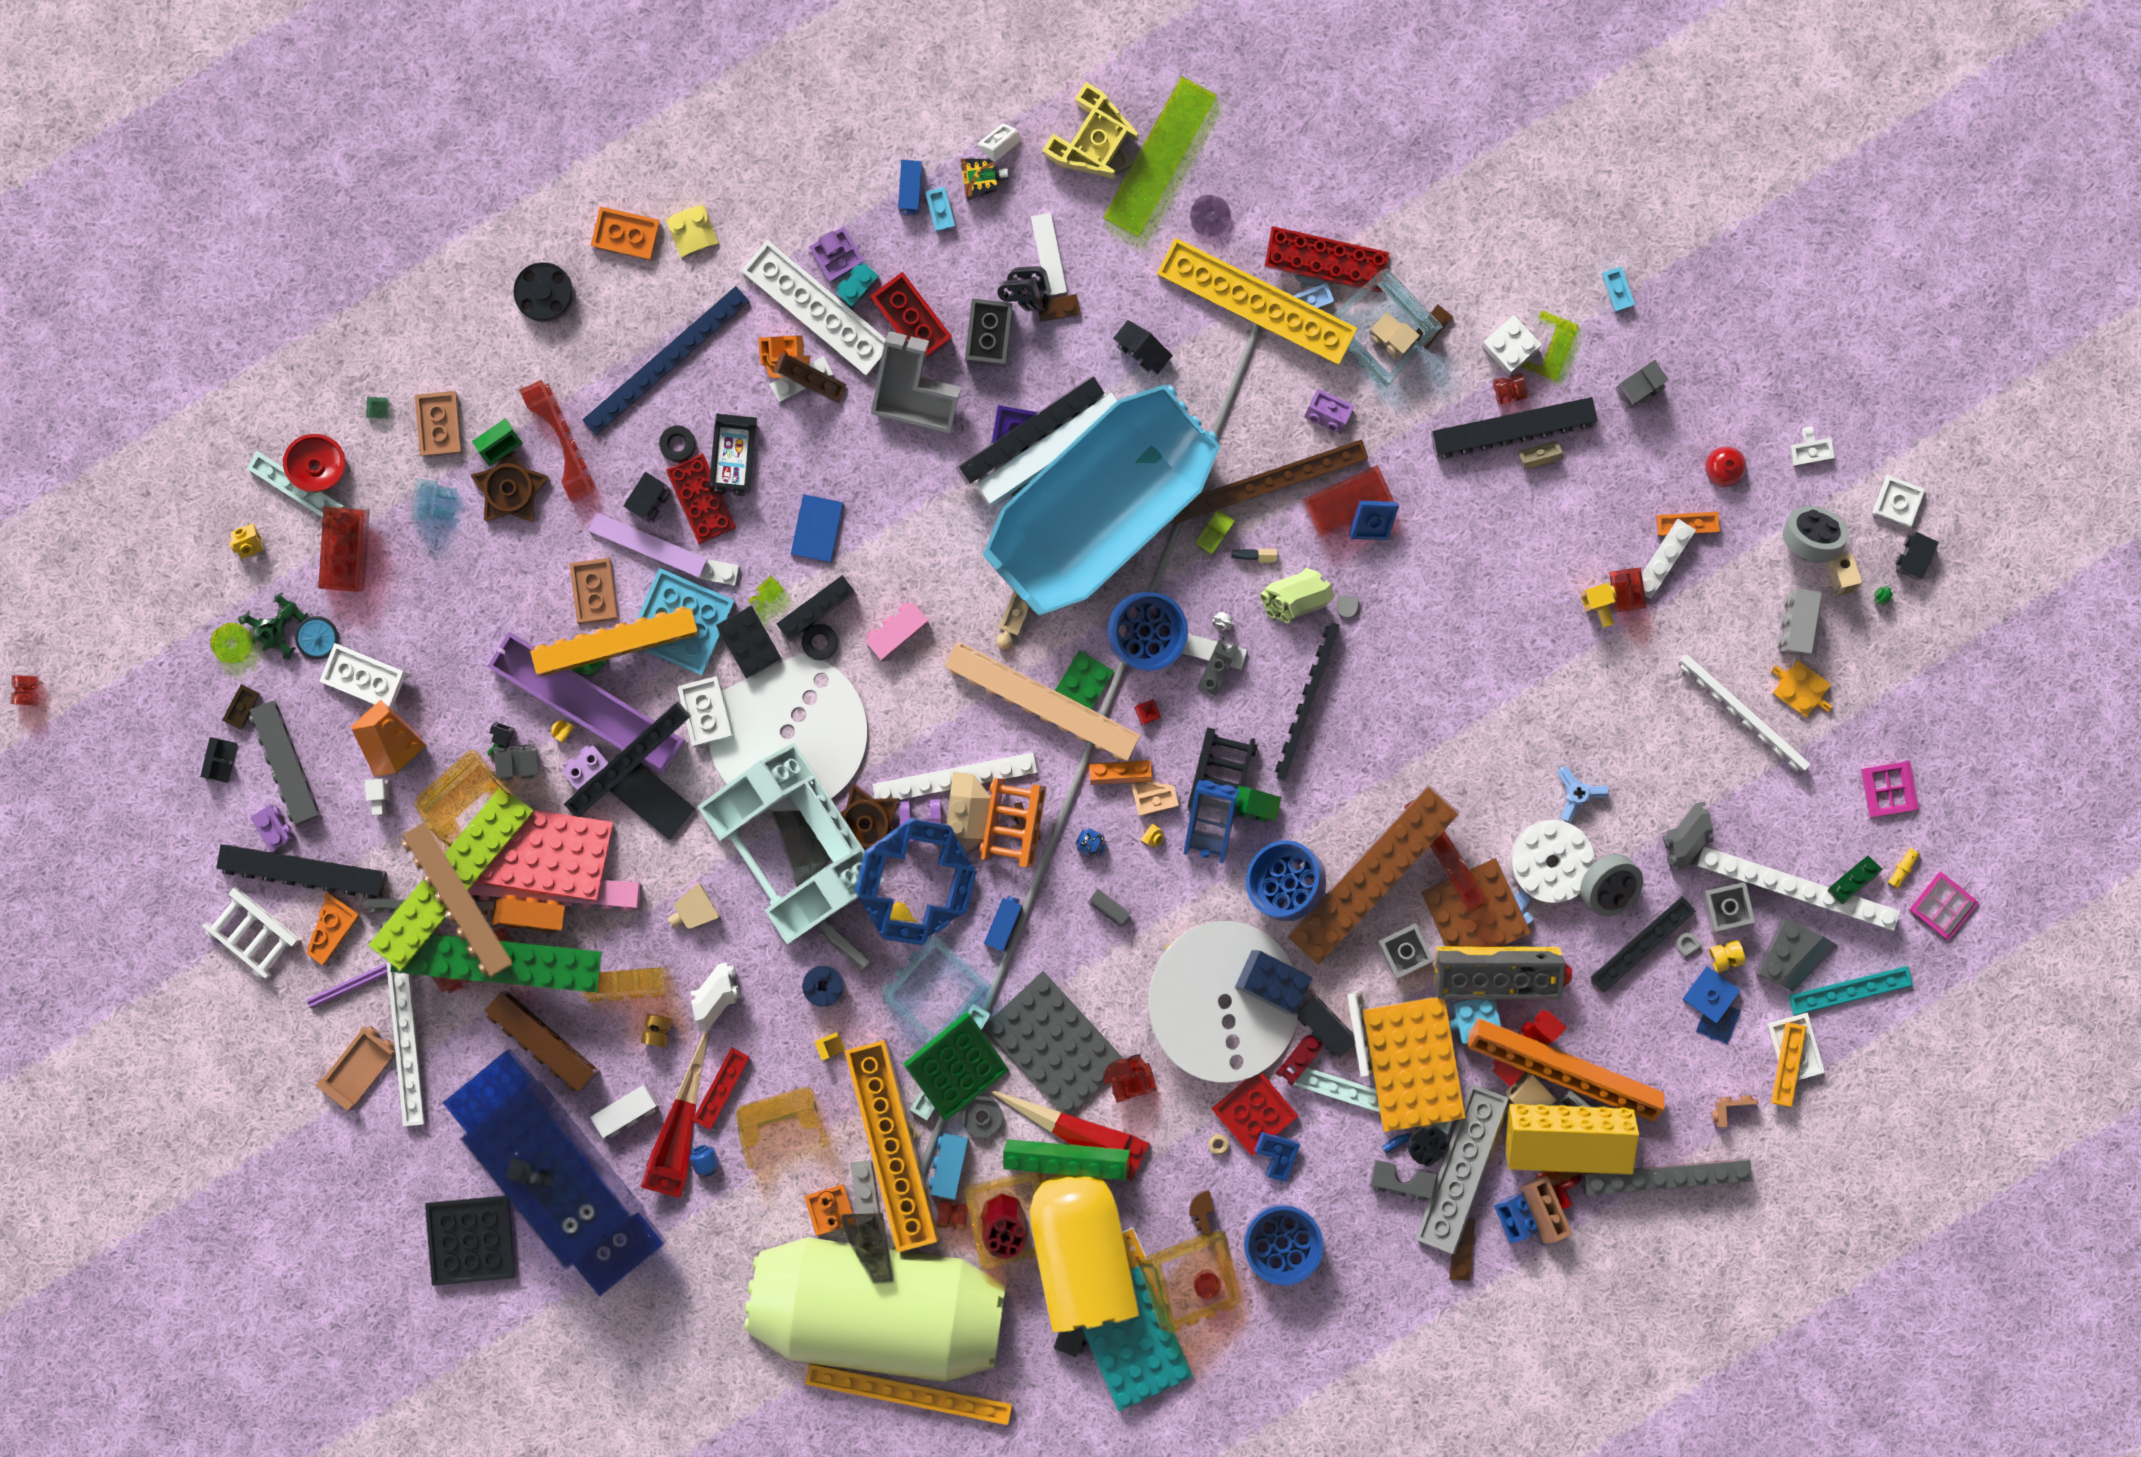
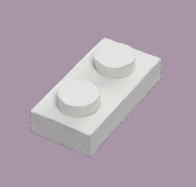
M708 560L701 578L696 576L695 578L735 586L739 565Z

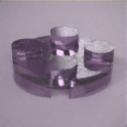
M1204 195L1199 197L1193 203L1190 210L1191 225L1198 233L1204 236L1221 234L1230 222V208L1227 202L1219 196ZM1208 210L1216 214L1212 221L1205 218L1207 215L1206 211Z

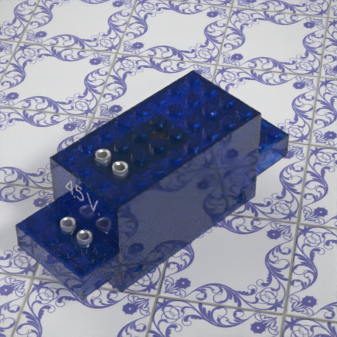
M507 1049L442 1102L465 1130L466 1134L460 1140L565 1270L574 1265L599 1297L667 1242L641 1210L643 1205L545 1084L541 1080L534 1078L512 1049ZM512 1157L534 1164L532 1171L546 1175L543 1183L537 1184L528 1179L524 1185L505 1178ZM619 1236L624 1238V1242L619 1240ZM603 1249L607 1250L608 1255L603 1253Z

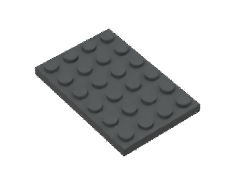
M1044 971L983 1026L1060 1112L1070 1115L1127 1062Z

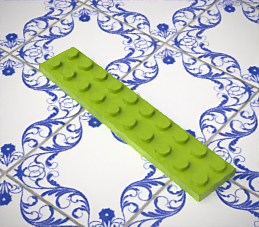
M502 786L499 787L444 853L467 891L470 890L534 813L530 807ZM423 879L368 944L369 948L399 971L406 967L447 917L445 914L447 911L444 904L439 905L434 897L436 891L433 886L429 888Z

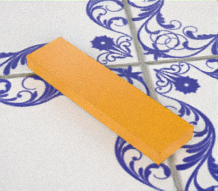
M1785 1022L1771 1104L1792 1107L1807 1026Z

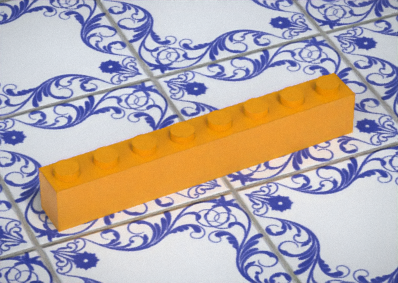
M680 607L675 609L674 613L667 614L666 612L655 614V618L647 619L643 617L636 619L635 623L629 625L626 623L617 624L614 626V629L607 630L606 628L595 630V634H579L574 636L575 639L568 641L560 639L550 646H546V644L537 645L534 647V650L530 651L537 677H544L697 636L698 631L692 609Z

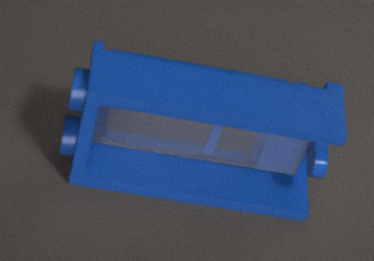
M1199 780L1195 788L1183 854L1187 855L1190 848L1201 850L1200 856L1202 858H1208L1210 853L1221 855L1219 863H1224L1227 856L1239 789H1235L1230 785H1217L1209 780Z

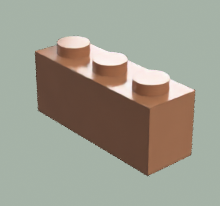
M1548 1176L1534 1178L1519 1186L1521 1193L1524 1194L1544 1244L1558 1242L1573 1234Z

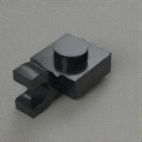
M512 1157L505 1178L524 1185L528 1179L540 1184L543 1183L546 1175L532 1171L534 1164Z

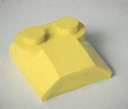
M704 205L692 207L666 219L681 258L706 247L719 244Z

